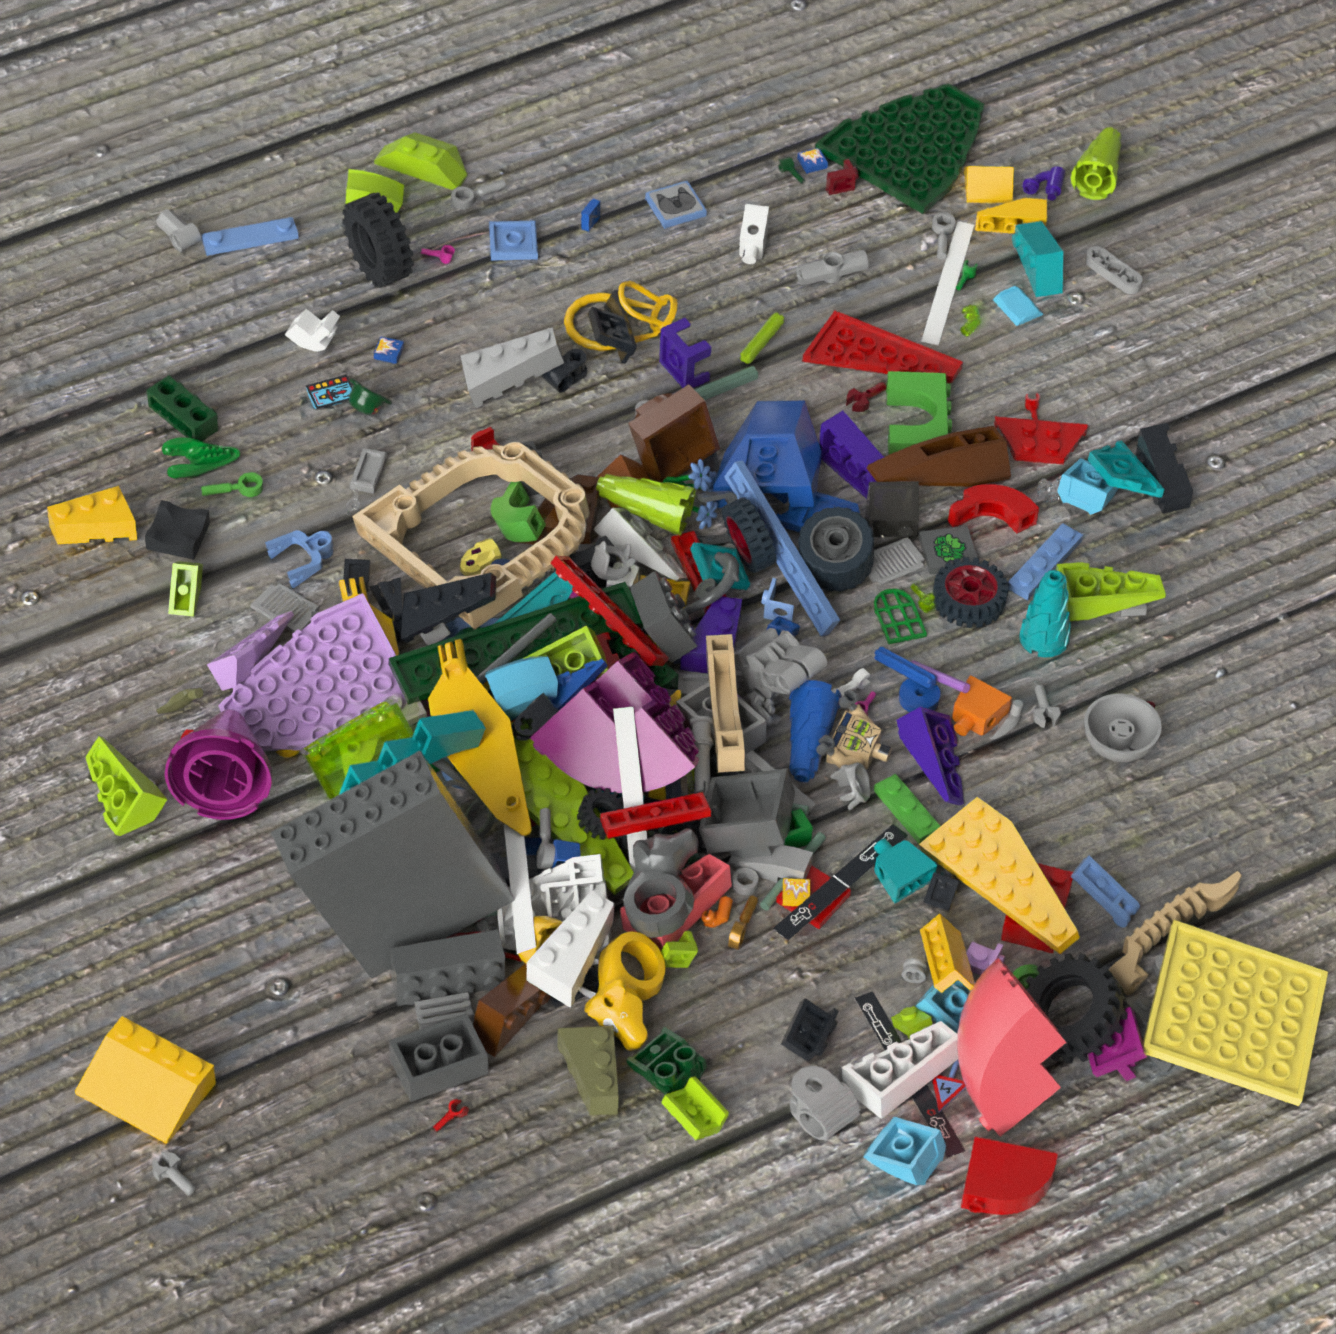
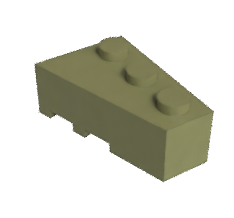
M613 1026L558 1028L557 1047L564 1056L570 1074L573 1075L577 1089L589 1114H618L619 1094Z

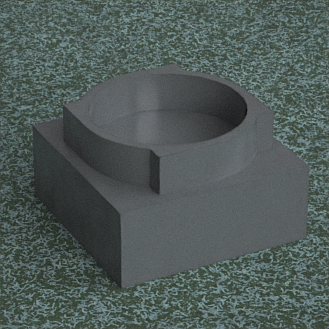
M787 768L711 778L706 798L711 809V817L702 818L699 827L707 853L728 852L736 857L751 858L772 855V850L779 845H784L790 829L791 811L795 797V790Z

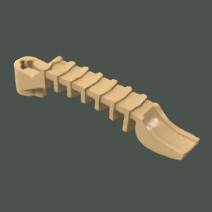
M1238 871L1220 883L1205 884L1200 882L1193 888H1186L1185 893L1176 895L1174 901L1171 903L1167 902L1162 910L1155 911L1151 919H1146L1142 927H1137L1132 936L1125 938L1122 950L1125 956L1118 960L1109 971L1122 986L1126 995L1135 992L1141 983L1148 978V973L1138 964L1143 954L1148 953L1152 945L1154 946L1159 942L1161 936L1164 937L1169 933L1173 920L1180 922L1182 919L1187 923L1193 914L1200 919L1205 915L1206 910L1213 912L1222 909L1238 891L1242 877Z

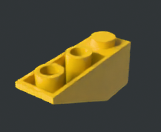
M1021 198L978 211L975 231L1015 233V225L1042 221L1046 226L1047 199Z

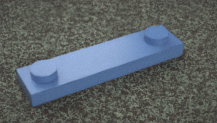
M293 217L203 233L201 234V239L206 255L209 256L298 239V231Z

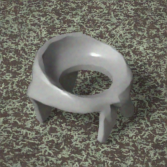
M605 541L595 546V552L591 560L594 573L604 580H618L625 577L630 570V566L636 562L634 558H629L631 544H627L624 552L618 547L606 545ZM609 554H614L621 559L623 566L620 569H613L608 566L610 561Z
M861 763L842 765L838 771L831 774L830 778L836 779L839 787L850 786L852 789L851 793L840 796L842 801L855 799L848 805V810L853 809L861 802L865 803L869 799V775Z

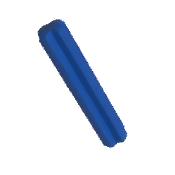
M879 647L878 650H875L874 658L878 662L927 689H931L936 685L937 677L934 674L885 647Z

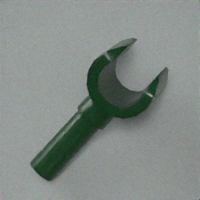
M791 157L779 159L781 164L778 165V169L781 173L789 171L800 184L805 182V179L794 168V161Z

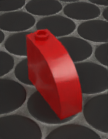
M974 1137L961 1208L968 1209L974 1213L1010 1215L1033 1207L1043 1199L1052 1184L1058 1153Z

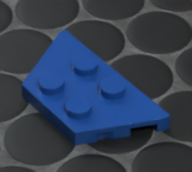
M816 492L814 507H790L789 505V510L782 515L776 514L784 528L800 533L805 521L812 514L824 508L840 507L849 508L859 514L860 512L857 503Z

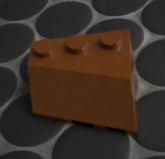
M577 474L569 479L575 484H580L585 490L590 511L589 516L586 518L585 538L580 544H592L601 501L599 491H596L597 482L600 477ZM545 498L537 509L546 524L538 540L516 543L534 545L558 526L559 520L553 503Z

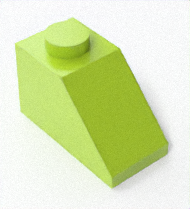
M182 561L173 563L168 614L195 615L201 591L203 564Z

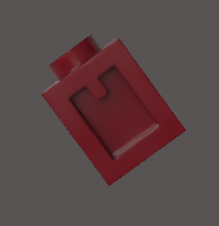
M849 159L844 160L842 170L827 173L826 191L828 195L855 190L858 171L855 166H852Z

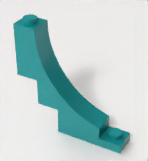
M474 710L420 718L411 738L386 741L384 743L378 761L350 765L339 795L418 751H421L428 763L431 764L451 754L477 748L486 728Z

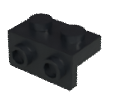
M806 998L799 1003L781 1045L807 1062L816 1055L821 1056L828 1046V1042H826L828 1035L834 1031L838 1024V1021L835 1019L839 1010L833 1008L827 1013Z

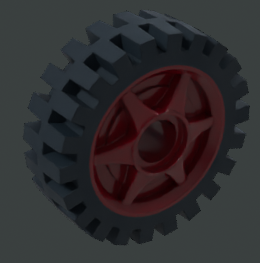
M742 497L722 507V519L724 520L725 528L728 530V536L731 537L732 545L735 546L745 566L751 572L756 573L773 565L776 562L775 548L772 545V539L769 537L768 529L765 528V523L760 519V514L758 511L756 512L754 505H751L747 498Z
M963 557V562L959 558L954 559L953 564L949 561L945 564V568L941 567L936 574L933 586V604H935L936 611H940L942 618L947 616V621L950 623L956 620V626L962 627V624L966 623V628H972V625L975 623L976 627L979 628L983 626V622L989 625L992 623V619L996 621L999 619V615H1002L1008 597L1006 577L1003 578L1004 574L1001 570L997 571V566L993 564L989 567V562L986 560L981 564L979 563V558H974L973 562H970L969 557Z

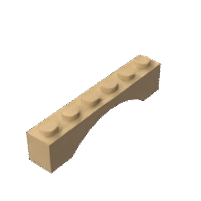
M732 634L706 636V659L718 772L745 771V749L738 708Z

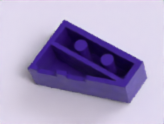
M721 597L711 604L695 629L697 635L694 636L697 647L681 657L680 670L708 674L706 636L732 634L735 653L741 619L742 599Z

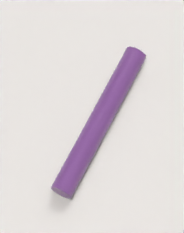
M911 661L937 677V682L963 693H967L970 690V685L966 682L917 661Z

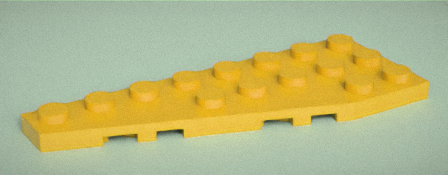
M976 797L919 844L924 854L955 875L959 880L1059 954L1080 938L1078 930L1012 821L980 798Z

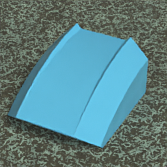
M1080 458L1063 473L1057 492L1063 503L1067 502L1089 512L1091 515L1102 511L1119 488L1109 486L1089 461Z
M538 656L520 659L494 668L485 674L496 703L511 721L516 719L542 693H545L550 700L557 697L558 680L548 657Z
M957 980L941 993L934 987L933 983L915 1007L929 1015L935 1023L941 1021L958 1034L961 1013L970 990Z
M893 1117L881 1130L863 1157L878 1168L914 1185H925L940 1161H943L946 1144L940 1130Z

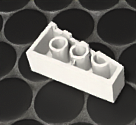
M592 890L527 961V981L571 1008L578 990L581 989L584 983V978L589 968L594 963L598 949L601 948L613 924L614 903Z
M940 1021L910 1035V1039L907 1041L888 1045L887 1050L874 1055L871 1053L864 1056L863 1061L855 1065L849 1063L843 1066L842 1080L849 1086L857 1100L882 1119L958 1060V1034Z

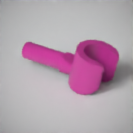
M451 245L443 246L441 251L422 248L421 254L440 257V261L447 264L451 261L455 249Z
M871 691L864 701H857L855 703L861 706L867 716L869 704L875 698L876 693Z

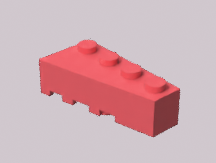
M708 854L681 871L679 877L685 881L693 893V910L687 917L684 925L674 933L662 937H648L657 945L660 951L666 942L678 941L683 933L688 931L701 918L702 913L705 910L708 911L732 887L730 865ZM657 894L646 899L639 910L650 915L660 914L670 909L676 899L670 895ZM625 906L620 908L623 930L637 932L632 928L626 915Z

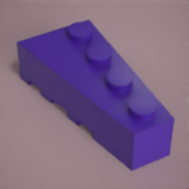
M843 410L821 423L819 445L822 452L821 460L883 514L906 499L907 486L879 485L866 469L869 464L884 456Z

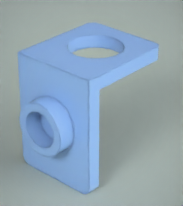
M772 578L769 590L765 589L762 596L761 604L765 605L764 618L774 620L780 616L792 622L794 606L773 601L777 579ZM774 609H783L787 612V615H778L774 612Z

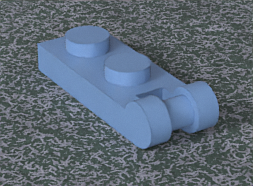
M1090 856L1084 858L1071 875L1113 917L1115 924L1120 927H1126L1131 920L1130 916L1135 915L1140 908L1139 903Z

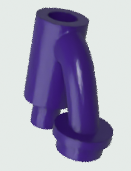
M1058 166L1040 172L1033 178H1027L1023 181V191L1029 195L1035 194L1039 190V183L1047 180L1045 192L1047 198L1054 201L1061 194L1066 172Z

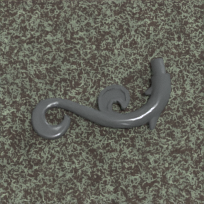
M722 552L715 554V560L723 567L722 573L725 574L719 584L714 579L709 578L698 585L695 595L699 600L684 608L688 614L711 605L721 598L733 586L735 581H739V563L733 555Z

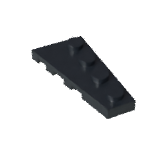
M487 573L404 593L401 640L408 643L414 640V636L420 633L427 634L433 631V627L442 622L449 623L463 612L468 614L496 599V576L492 573Z

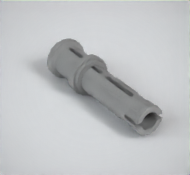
M695 716L690 719V726L696 740L694 743L699 750V753L696 754L699 762L694 768V794L703 792L707 796L710 786V749L714 744L711 738L713 719L708 716Z

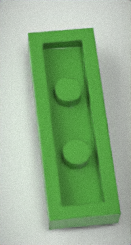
M897 774L874 785V792L918 844L941 827Z

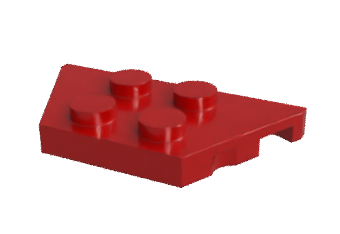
M995 416L994 420L995 428H999L1002 437L1006 440L1010 453L1016 461L1064 465L1069 458V454L1076 449L1078 441L1087 434L1088 424Z

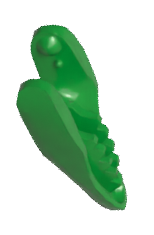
M193 438L170 439L161 448L165 455L184 456L190 461V464L173 465L167 469L168 476L177 479L200 476L229 465L240 456V451L237 448L208 444Z

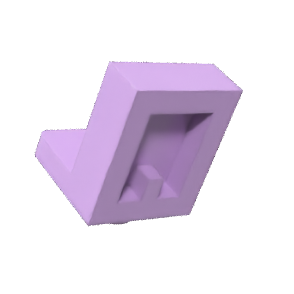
M972 942L967 951L971 971L981 975L997 958L1004 963L1005 956L1002 955L1003 945L998 943L995 950Z

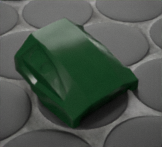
M666 1027L638 1053L626 1059L627 1064L632 1070L643 1076L664 1095L684 1089L691 1077L695 1076L700 1081L707 1067L706 1059L700 1056L685 1039Z

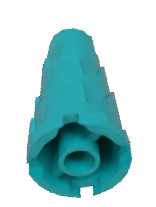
M1049 570L1042 577L1038 589H1035L1033 600L1028 606L1025 619L1023 618L1020 627L1019 640L1021 645L1030 654H1032V650L1038 652L1037 657L1048 658L1060 655L1067 649L1070 641L1071 623H1069L1070 612H1068L1069 593L1066 576L1057 570Z

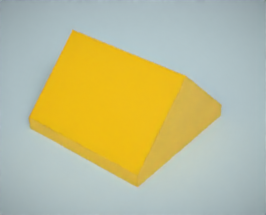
M964 167L966 202L1008 203L1013 201L1014 167Z

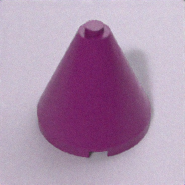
M229 709L222 711L180 739L173 746L165 766V780L173 797L182 806L187 803L197 809L198 815L221 820L235 819L254 812L258 809L259 803L264 798L267 799L272 784V767L267 755L243 716L238 711Z

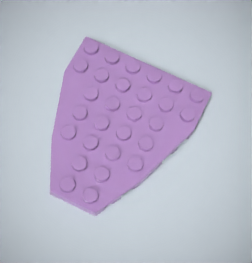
M363 593L315 614L310 619V624L301 631L298 629L292 634L293 638L283 646H277L250 670L251 675L243 684L238 683L233 689L232 694L218 705L220 712L229 709L238 711L245 719L264 751L304 750L381 739L418 722L420 718L427 717L420 701L407 704L388 665V659L396 656Z

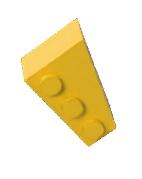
M119 486L47 507L49 526L57 544L90 543L89 539H105V542H111L113 538L129 537V541L137 540L135 519Z

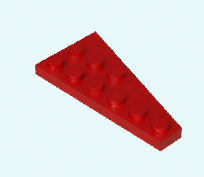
M835 310L807 348L802 358V362L888 374V371L946 373V383H953L963 367V361Z

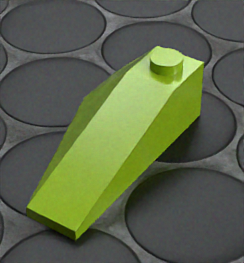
M1083 562L1056 565V570L1066 576L1069 593V621L1089 620L1159 600L1166 596L1160 575L1131 570L1127 573L1113 571V567L1107 566L1104 569L1089 567V563Z
M587 625L525 657H548L556 676L567 671L574 673L585 668L584 664L598 661L601 658L607 664L605 653L595 632ZM608 666L601 672V674L597 678L602 676L608 670Z
M98 736L85 758L92 780L97 782L100 791L97 794L98 800L104 804V820L116 835L122 836L153 822L163 809L167 798L150 779L103 737Z

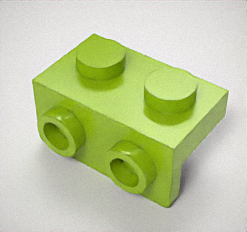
M695 1076L688 1080L684 1089L666 1094L661 1102L696 1141L719 1133L729 1115V1112Z

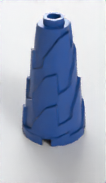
M807 680L800 687L792 691L789 696L791 701L789 769L794 779L799 782H808L818 772L822 755L817 753V746L820 745L819 739L824 735H830L838 709L841 708L839 705V698L842 697L840 691L837 689L836 693L832 692V685L822 681Z

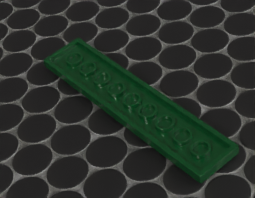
M626 582L601 589L639 628L644 627ZM579 596L388 659V665L409 705L428 699L443 673L437 646L442 645L445 649V643L452 642L456 649L455 640L461 639L463 641L467 666L476 677L549 613L553 614L557 621L510 662L523 659L586 625L596 635L608 632L610 638H613L620 634L610 629L605 623L607 620L602 615L593 612L589 608L590 603L585 598Z

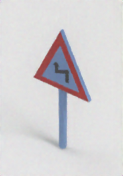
M958 1060L953 1063L949 1077L937 1075L932 1079L939 1112L966 1088L963 1080L954 1079L959 1065Z

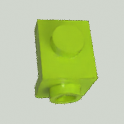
M915 1006L904 1008L900 1013L891 1017L893 1027L907 1035L908 1040L910 1035L933 1025L931 1017Z

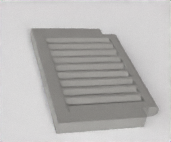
M906 537L874 550V565L868 577L873 583L878 581L880 585H883L924 568L922 563L924 562V557L911 540Z
M281 583L276 587L271 584L250 604L252 609L271 620L280 614L292 611L294 616L285 627L292 633L298 629L301 631L310 624V619L312 618L311 611H318L320 606Z

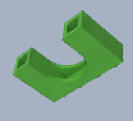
M888 371L886 384L887 405L918 407L924 409L933 417L930 422L923 425H889L888 455L914 444L951 433L952 419H947V415H951V401H947V398H950V383H946V373Z

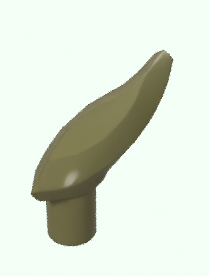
M190 688L180 691L165 705L156 709L158 714L179 710L194 699L201 698L204 694L201 688Z

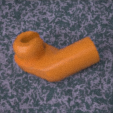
M721 897L718 910L713 911L710 909L709 913L706 910L702 913L701 919L703 924L708 928H715L726 923L730 917L733 900L730 897Z

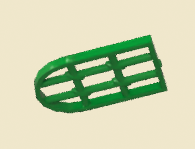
M886 589L876 595L874 613L878 618L888 645L927 637V632L915 602L908 593L899 589ZM894 594L898 605H888L885 595ZM899 595L905 597L909 602H901ZM882 598L885 605L883 608H877V601ZM911 606L916 618H908L904 607ZM899 608L904 621H895L891 610ZM885 611L888 613L891 623L884 624L879 612ZM918 622L922 633L915 634L911 623ZM897 626H907L911 635L902 637ZM886 628H894L898 638L890 639Z

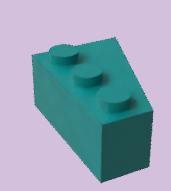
M1042 221L1015 225L1012 243L1018 252L1035 297L1062 294L1063 250Z

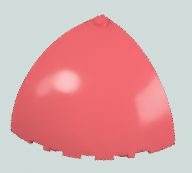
M999 958L991 963L981 974L966 999L959 1021L957 1051L961 1075L966 1089L975 1106L982 1114L979 1121L988 1132L993 1129L1001 1137L1061 1088L1042 1062L1063 1046L1066 1041L1015 975Z

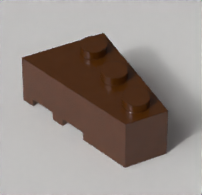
M526 963L478 1001L473 1027L485 1051L493 1057L499 1054L535 1012L550 999L551 995L527 981Z

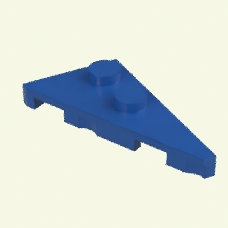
M602 658L598 661L584 664L585 668L574 673L567 671L556 676L558 680L557 697L551 701L559 710L583 688L590 685L608 666Z

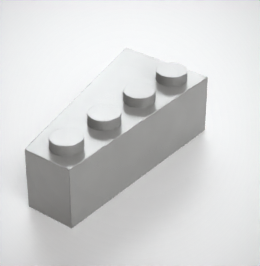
M553 327L461 355L468 392L476 409L484 405L483 401L491 397L496 399L502 396V391L514 385L517 388L523 385L527 378L531 376L538 377L564 363L561 348Z

